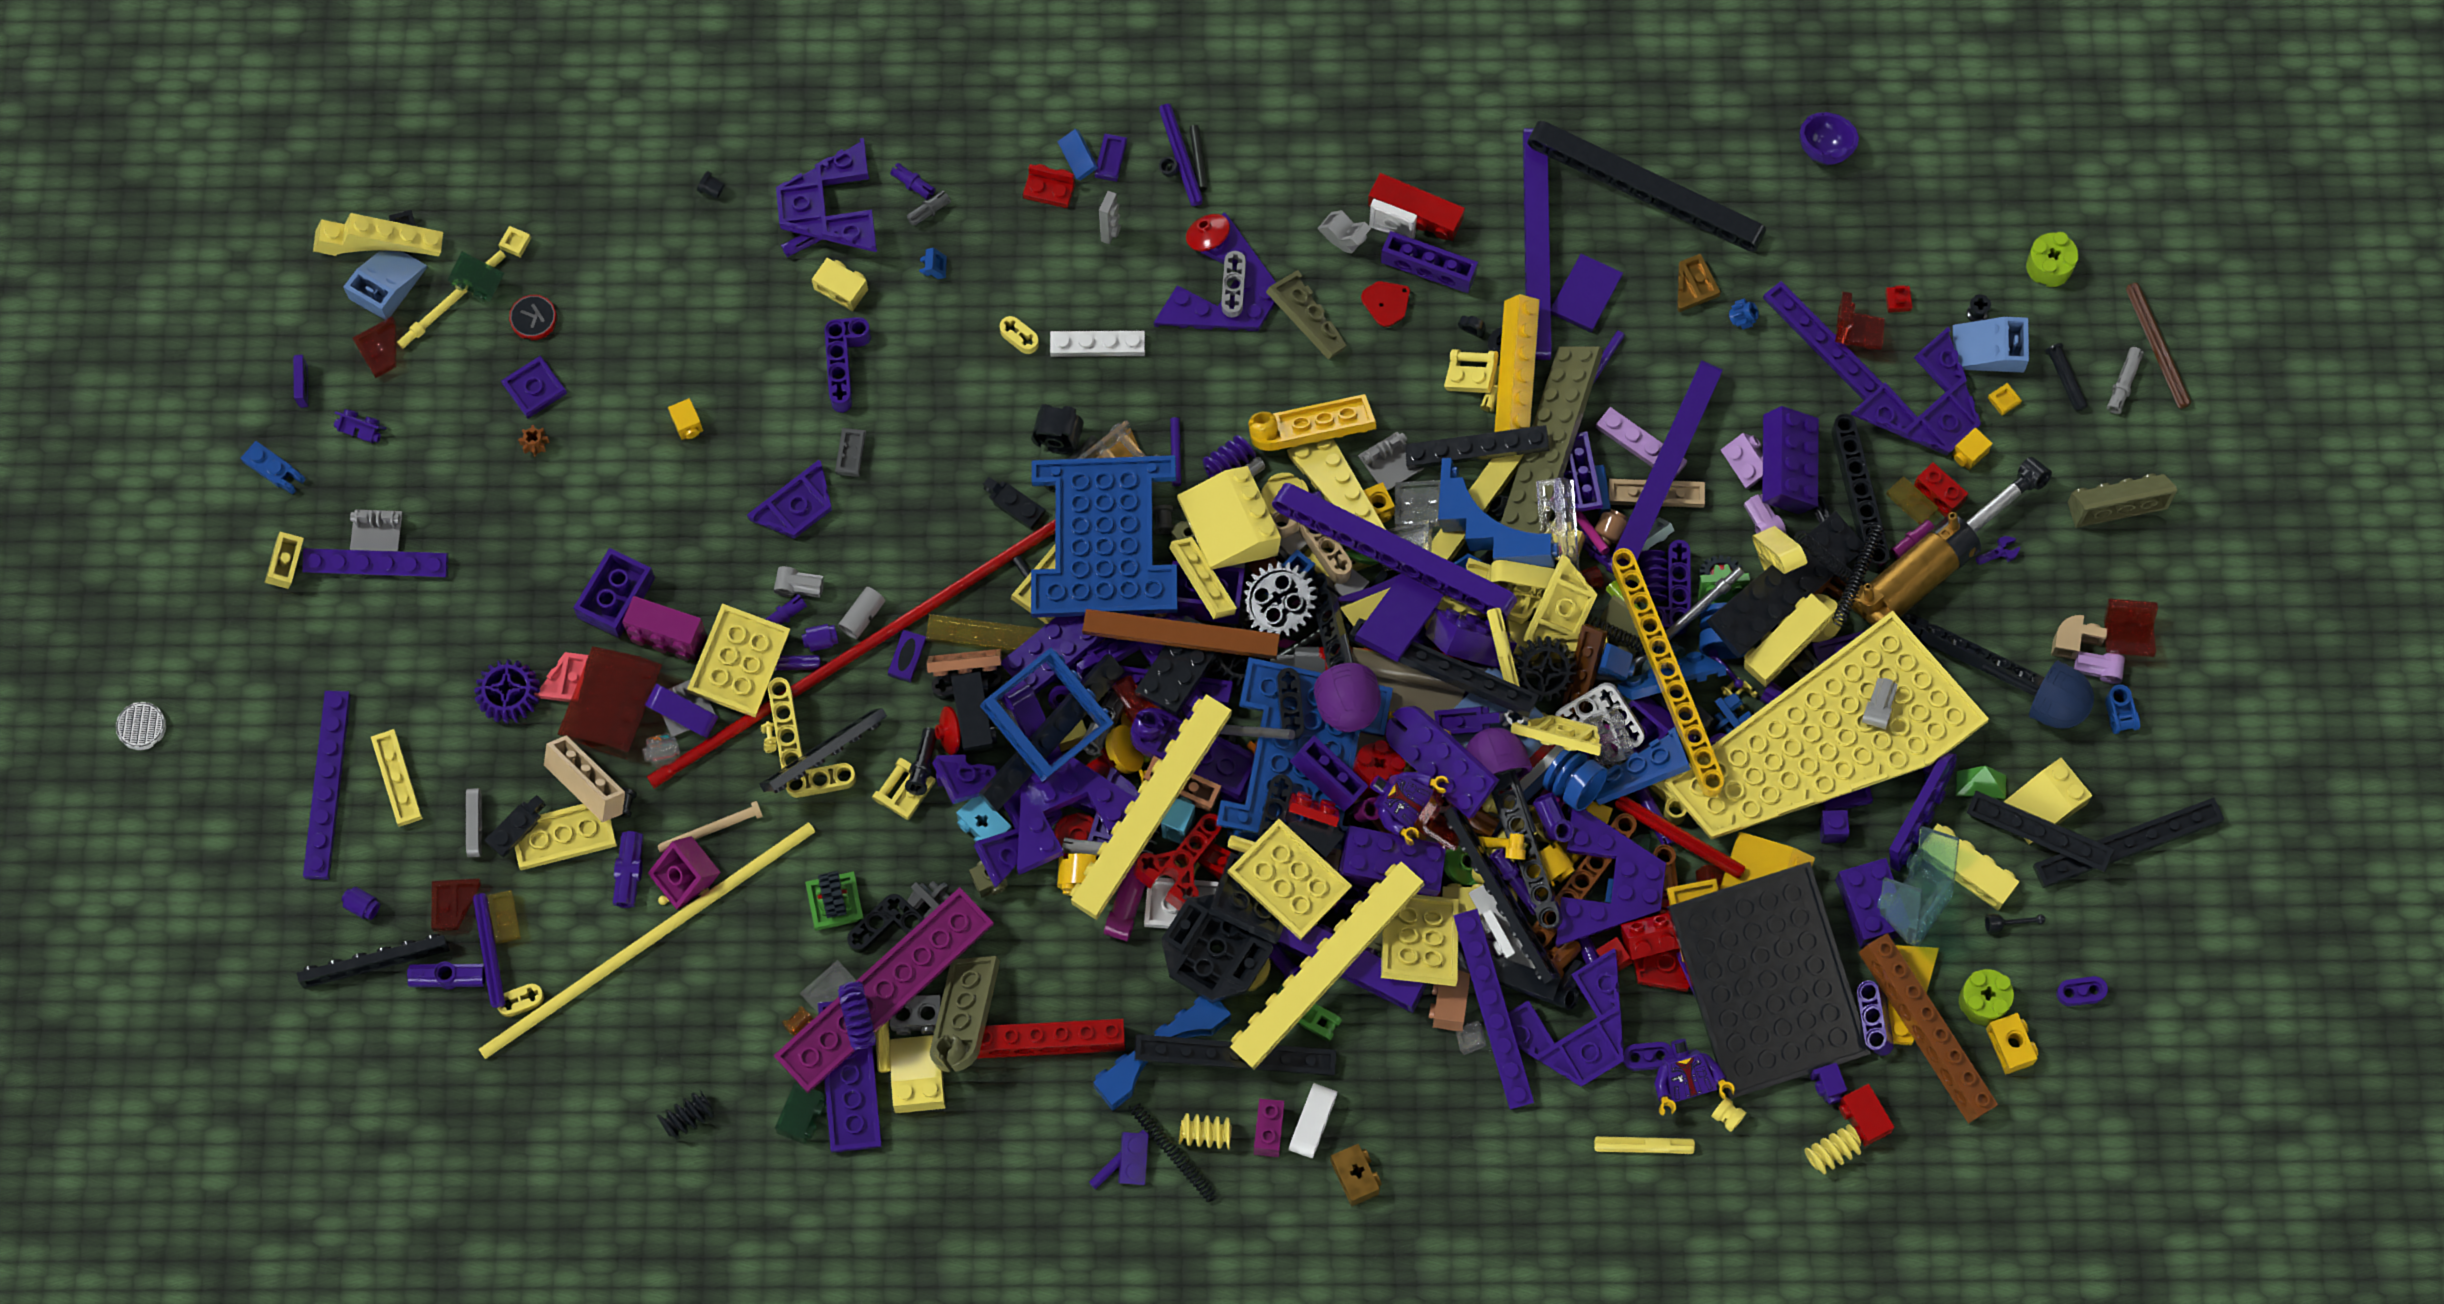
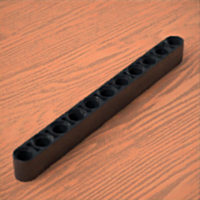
M1538 121L1527 141V144L1532 149L1747 251H1756L1766 232L1765 226L1548 122Z

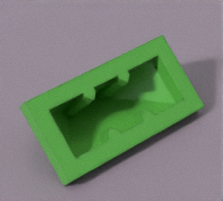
M1988 766L1957 771L1956 796L1973 797L1975 791H1980L1996 799L2005 800L2006 775Z

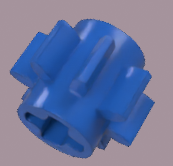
M1745 298L1735 301V305H1732V309L1729 311V317L1733 325L1741 326L1743 330L1753 327V323H1756V319L1759 316L1757 306L1753 302H1746Z

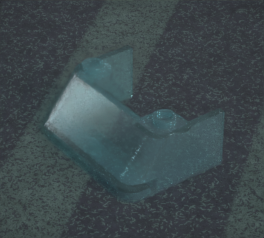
M1924 826L1920 828L1918 849L1915 854H1910L1907 861V868H1910L1908 877L1903 883L1885 877L1883 879L1882 895L1877 905V908L1880 909V914L1907 944L1916 947L1919 946L1952 897L1959 847L1958 837Z

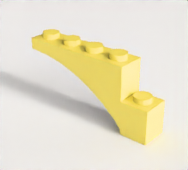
M350 213L345 224L321 219L315 231L313 252L337 256V254L357 251H401L439 257L442 248L443 232Z

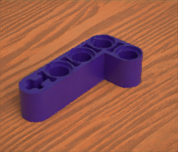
M860 317L834 319L825 326L829 397L832 408L839 413L847 412L852 407L849 347L865 346L871 340L869 324L866 319ZM857 330H864L862 334H855ZM834 332H841L839 336L831 335ZM836 353H842V354H843V355H842L841 357H839V358H834V357H832V356H833L834 354H836ZM839 374L844 375L842 379L834 378L836 375ZM838 391L843 393L842 400H839Z
M1675 540L1669 546L1666 558L1668 561L1666 569H1668L1666 578H1668L1666 583L1668 587L1666 592L1668 600L1666 601V607L1655 606L1665 631L1674 624L1673 619H1680L1691 609L1690 546L1684 540ZM1677 552H1680V562H1677ZM1673 574H1681L1684 578L1678 580L1674 578ZM1681 596L1684 599V601L1677 602L1673 599V597ZM1687 624V625H1686L1680 632H1678L1675 636H1680V635L1685 634L1686 631L1688 630L1689 624Z
M1024 681L1001 698L1007 709L1013 713L1020 730L1027 738L1046 720L1033 690ZM1059 746L1045 759L1046 761L1062 755Z

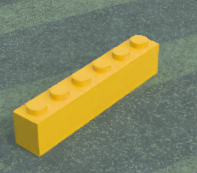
M1522 294L1504 301L1494 432L1529 428L1531 423L1540 299Z

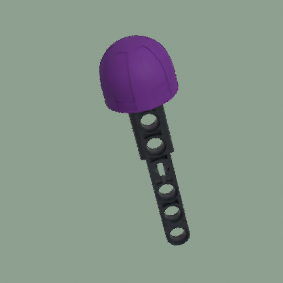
M1318 573L1313 577L1315 583L1311 587H1316L1319 591L1314 596H1317L1320 601L1313 603V605L1318 608V611L1315 613L1328 669L1318 677L1314 685L1317 708L1322 719L1338 731H1357L1366 728L1374 721L1381 705L1380 689L1375 673L1367 666L1354 663L1338 598L1333 593L1336 591L1334 582L1326 574Z
M1502 728L1485 729L1477 733L1469 741L1466 750L1499 779L1491 794L1506 838H1509L1510 833L1524 834V843L1532 845L1528 849L1530 857H1536L1537 859L1529 860L1525 863L1524 860L1517 859L1530 899L1537 906L1534 910L1538 922L1546 929H1556L1562 923V913L1558 902L1555 901V893L1534 835L1536 828L1519 782L1520 778L1530 773L1533 769L1523 742L1510 731ZM1515 796L1517 801L1515 807L1507 809L1504 805L1506 797ZM1518 818L1523 819V830L1515 832L1512 829L1514 820ZM1532 865H1538L1540 867L1539 876L1530 878L1528 869ZM1540 888H1546L1548 898L1542 902L1538 901L1536 892ZM1549 911H1553L1556 914V921L1552 925H1547L1544 921V916Z

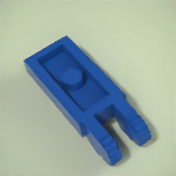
M257 441L240 458L247 466L278 488L281 487L290 494H294L296 489L292 484L285 481L289 475L300 483L306 480L290 464Z

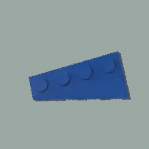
M1700 652L1688 653L1686 657L1677 660L1685 681L1696 679L1698 683L1707 680V675L1717 673L1718 677L1727 675L1725 665ZM1652 668L1644 674L1631 676L1626 681L1617 684L1620 694L1631 700L1661 693ZM1663 668L1661 670L1665 676L1674 674L1670 668Z
M1674 727L1669 730L1668 735L1660 740L1657 738L1650 742V747L1639 754L1635 752L1630 755L1625 763L1620 766L1616 764L1608 769L1605 784L1596 797L1598 805L1691 770L1676 728Z

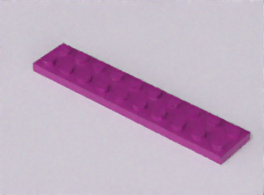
M960 887L855 981H860L863 984L874 1032L879 1030L994 925L993 921ZM836 998L773 1055L807 1093L814 1089L855 1051L850 1044L840 998Z

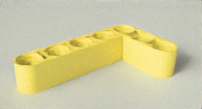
M777 677L770 681L768 693L782 769L787 766L786 760L788 757L796 756L799 758L803 753L792 690L786 679ZM779 685L786 687V692L781 696L774 694V689ZM788 709L790 715L786 719L778 718L779 711ZM787 732L794 734L793 741L789 743L782 741V736ZM847 763L805 770L806 775L798 779L803 782L802 787L799 790L790 789L792 779L786 783V790L794 798L851 788L855 784L856 774L853 767ZM842 771H849L851 773V777L847 781H840L838 775ZM819 775L827 777L826 783L822 786L814 784L815 778Z

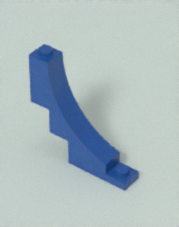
M1442 458L1438 521L1443 532L1466 531L1465 539L1469 550H1493L1494 561L1507 560L1542 567H1555V557H1559V545L1554 542L1552 534L1524 532L1505 526L1492 519L1477 506L1470 496L1463 477H1459V469L1454 466L1452 458Z

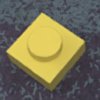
M509 226L499 243V248L521 258L531 240V236Z

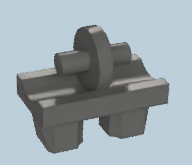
M932 881L929 884V887L933 890L932 892L924 883L918 884L915 882L911 886L914 891L907 902L917 910L927 903L931 908L924 915V918H926L949 897L946 893L949 889L947 883L943 882L938 886Z

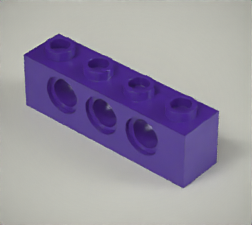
M1392 231L1389 232L1381 254V263L1467 294L1477 274V261Z

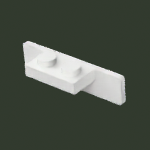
M1483 885L1469 892L1470 898L1482 917L1481 922L1485 933H1490L1495 941L1492 943V946L1497 955H1503L1505 959L1534 969L1535 966L1531 959H1527L1521 950L1522 944L1519 939L1511 934L1509 930L1510 924L1506 917H1503L1496 908L1497 902L1493 895L1488 894Z

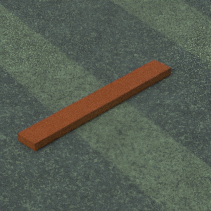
M1086 609L1082 629L1083 635L1275 660L1277 659L1280 634L1091 609Z

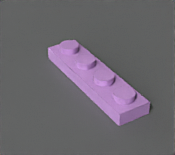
M1611 407L1596 424V429L1653 468L1663 443ZM1683 458L1674 479L1686 465V459Z

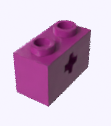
M1259 1098L1254 1155L1279 1157L1284 1101Z

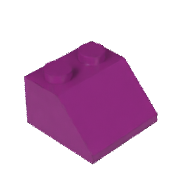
M692 836L672 841L648 872L649 876L676 910L682 908L706 888H709L721 873Z

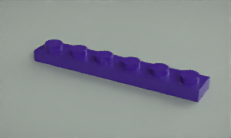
M303 548L302 572L448 577V553Z

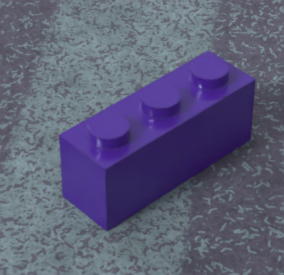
M1313 736L1290 760L1300 772L1344 812L1368 787L1357 774L1316 736Z

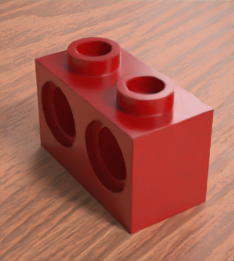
M1934 462L1916 478L1913 489L1944 517L1948 516L1951 512L1956 513L1964 505L1969 494Z

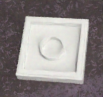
M1373 199L1370 206L1369 226L1387 234L1392 231L1412 239L1415 238L1417 215Z

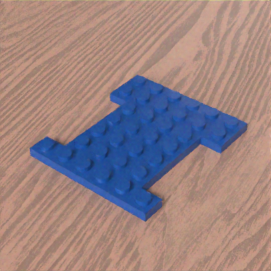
M1175 455L1032 460V486L1056 485L1055 569H1031L1032 618L1085 616L1086 609L1122 614L1178 613L1177 564L1153 565L1152 482L1176 481Z
M1249 657L1239 707L1262 711L1260 727L1280 729L1276 677L1282 669L1293 668L1300 677L1304 731L1296 740L1258 737L1245 805L1221 800L1216 826L1257 834L1269 784L1275 776L1280 774L1286 775L1291 779L1293 793L1297 794L1298 791H1302L1312 795L1311 799L1320 802L1322 799L1332 801L1300 772L1290 760L1313 736H1316L1353 771L1360 732L1383 737L1385 734L1393 688L1379 685L1381 705L1374 721L1369 726L1357 731L1342 732L1326 723L1318 711L1314 695V685L1322 673ZM1286 674L1281 680L1287 683L1286 692L1282 691V694L1287 692L1296 693V690L1290 691V684L1294 681V678H1290L1289 674ZM1288 697L1284 699L1283 705L1287 710H1294L1297 707V702L1295 699ZM1298 714L1293 716L1284 715L1285 718L1290 717V725L1286 729L1294 731L1299 729L1293 723V718L1295 716L1298 717ZM1280 780L1278 784H1274V786L1278 787L1276 797L1271 795V798H1279L1285 802V798H1280V796L1287 787L1284 786V781ZM1273 803L1269 805L1268 812L1271 816L1278 817L1282 813V808L1280 805ZM1288 804L1284 824L1288 825L1294 821L1313 820L1289 812ZM1339 808V821L1337 824L1342 829L1341 833L1344 834L1348 826L1342 825L1345 812ZM1265 818V822H1270V828L1275 822H1271ZM1343 838L1334 849L1342 850Z

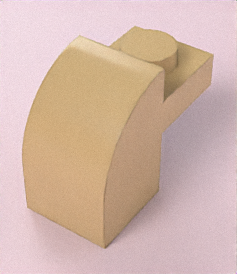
M2084 615L2071 616L2059 626L2053 638L2051 656L2075 660L2080 651L2081 643L2102 646L2106 639L2107 628H2101L2100 625L2093 623L2084 625Z

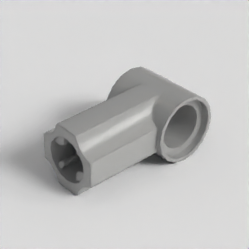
M782 566L777 571L774 593L784 597H793L795 594L820 598L823 592L824 577L800 573L794 568Z
M1887 678L1877 679L1871 700L1867 703L1862 723L1886 730L1898 684Z

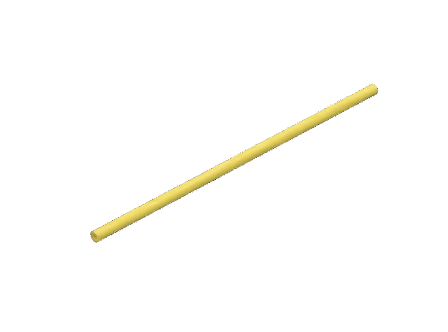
M808 822L478 1050L485 1059L490 1057L814 834L815 830Z

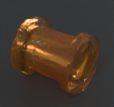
M800 1006L798 1012L788 1020H783L782 1024L794 1037L813 1018Z

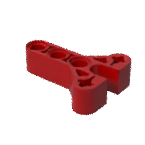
M1211 813L1204 815L1176 851L1157 855L1152 853L1140 855L1133 868L1134 876L1150 889L1161 876H1170L1174 880V885L1164 900L1178 910L1181 909L1186 901L1182 898L1185 894L1189 897H1199V891L1194 885V865L1216 839L1222 828L1216 826L1217 815ZM1204 825H1211L1214 828V831H1207L1204 828ZM1189 843H1197L1200 849H1193ZM1180 860L1184 862L1186 867H1178L1175 861Z

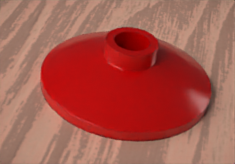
M1209 214L1197 219L1186 233L1187 244L1196 251H1207L1219 246L1230 232L1229 221L1220 214Z
M946 706L941 711L939 725L935 726V735L937 739L941 740L945 751L949 755H955L959 750L960 726L954 709Z

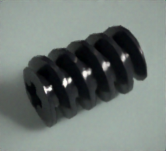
M701 1090L700 1097L695 1093H691L692 1102L686 1098L682 1099L683 1108L678 1104H674L675 1113L666 1109V1118L659 1114L656 1115L669 1137L673 1136L678 1140L680 1139L679 1130L688 1134L687 1125L696 1129L697 1119L704 1124L706 1122L705 1114L711 1118L714 1117L713 1109Z

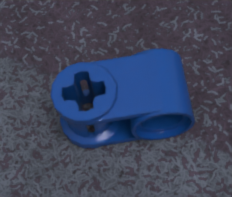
M2124 685L2114 686L2105 698L2112 732L2119 734L2122 730H2139L2140 719L2135 709L2130 689ZM2113 695H2120L2123 698V702H2117Z

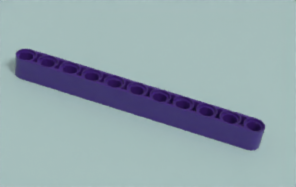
M1524 128L1525 296L1540 299L1535 360H1551L1548 156L1532 149L1527 144L1534 128Z
M1701 360L1614 553L1618 549L1626 548L1632 551L1636 561L1638 560L1723 369ZM1612 556V558H1611V560H1610V562H1609V565H1608V567H1607V569H1606V571H1608V572H1610V573H1613V571H1612V559H1613V556ZM1626 559L1617 560L1620 566H1627L1629 564Z
M1284 483L1272 502V507L1280 514L1487 615V611L1490 609L1500 608L1505 621L1517 602V597L1511 591L1293 484Z

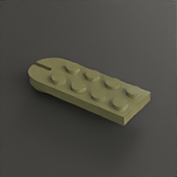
M997 956L956 959L950 964L930 1048L931 1060L938 1069L950 1072L952 1067L954 1071H960L969 1067L977 1059L1000 965V960Z

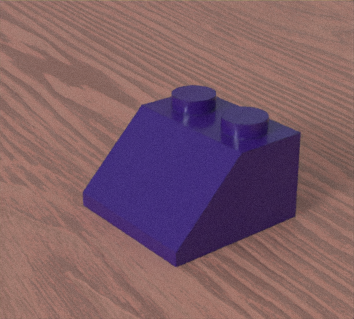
M1650 696L1631 700L1628 706L1644 730V739L1637 747H1629L1623 741L1620 746L1630 755L1635 752L1639 754L1650 747V742L1657 738L1658 740L1668 735V731L1675 727L1671 714ZM1625 711L1620 715L1618 721H1623L1627 718ZM1630 721L1626 725L1629 731V736L1627 738H1633L1634 740H1637V736L1639 733L1638 731L1635 733L1632 732L1629 725L1633 722Z

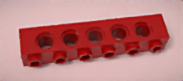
M1108 1019L985 1026L977 1058L1125 1051L1124 1020Z

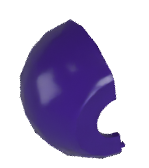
M1823 112L1807 117L1801 125L1799 140L1802 149L1813 161L1825 165H1833L1844 161L1855 151L1858 146L1859 136L1856 128L1849 120L1837 114Z

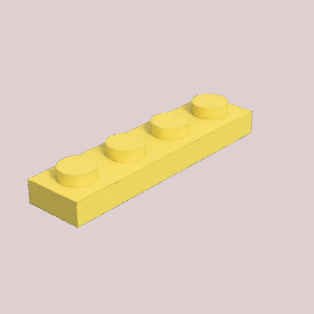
M1193 537L1172 541L1169 547L1212 618L1218 619L1234 615L1237 609L1215 572L1209 569Z
M392 729L371 736L397 825L401 827L422 820L396 731Z

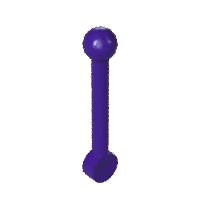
M1712 649L1709 651L1708 654L1711 659L1725 665L1719 658L1717 650ZM1726 666V673L1734 681V686L1742 688L1743 680L1738 679Z

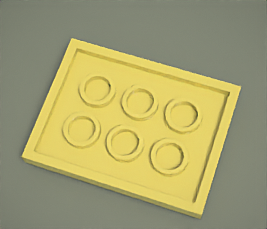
M722 604L687 688V693L756 718L789 636L790 628Z
M1280 819L1227 872L1300 941L1352 888V885Z
M1416 894L1382 931L1381 978L1456 986L1458 981V931L1453 915L1458 914V899Z

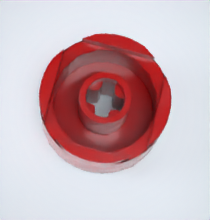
M1383 740L1363 746L1359 750L1353 764V772L1368 785L1361 794V796L1366 798L1380 795L1370 788V784L1376 776H1380L1388 781L1391 776L1404 772L1406 765L1404 759Z

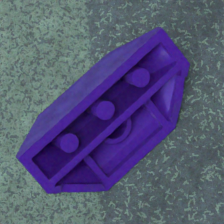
M1580 432L1576 435L1555 504L1576 511L1603 508L1587 432Z

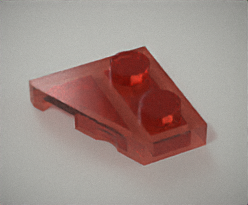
M393 317L352 338L375 378L396 368V322Z
M481 880L432 881L431 929L433 931L459 929L473 902L474 895L477 894L481 886Z

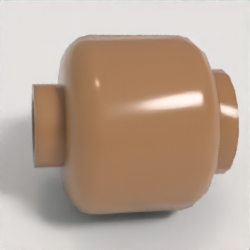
M1613 509L1610 512L1602 513L1595 526V530L1607 546H1611L1612 543L1618 544L1628 523V517Z

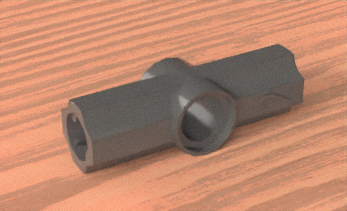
M1114 689L1109 691L1100 706L1109 711L1108 715L1112 718L1111 720L1114 724L1084 748L1087 754L1093 756L1100 754L1106 744L1107 734L1116 727L1120 716L1129 702V697L1122 690ZM1094 720L1083 739L1099 727Z

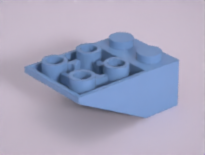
M379 251L356 269L343 288L351 301L388 321L428 266L405 252Z
M1999 317L1952 326L1953 347L1958 352V362L1962 365L1963 370L2024 373L2029 362L2028 318Z

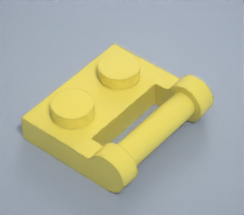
M1452 349L1450 352V365L1444 384L1447 391L1491 393L1499 361L1498 352L1474 353ZM1461 361L1486 362L1487 366L1469 367L1460 366Z
M899 758L895 763L896 768L881 789L873 794L872 799L909 820L936 780L932 776L927 778V791L925 794L919 796L910 794L905 789V783L910 778L909 768L911 763L903 758ZM908 772L909 775L893 798L887 797L903 773Z

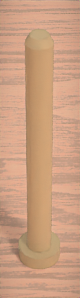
M752 802V807L664 841L658 845V849L660 852H664L674 840L689 836L696 840L751 817L761 818L763 815L758 802Z

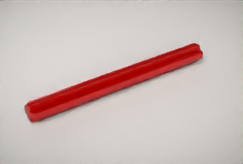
M1626 796L1619 797L1616 800V808L1632 815L1638 821L1736 878H1741L1744 874V865Z

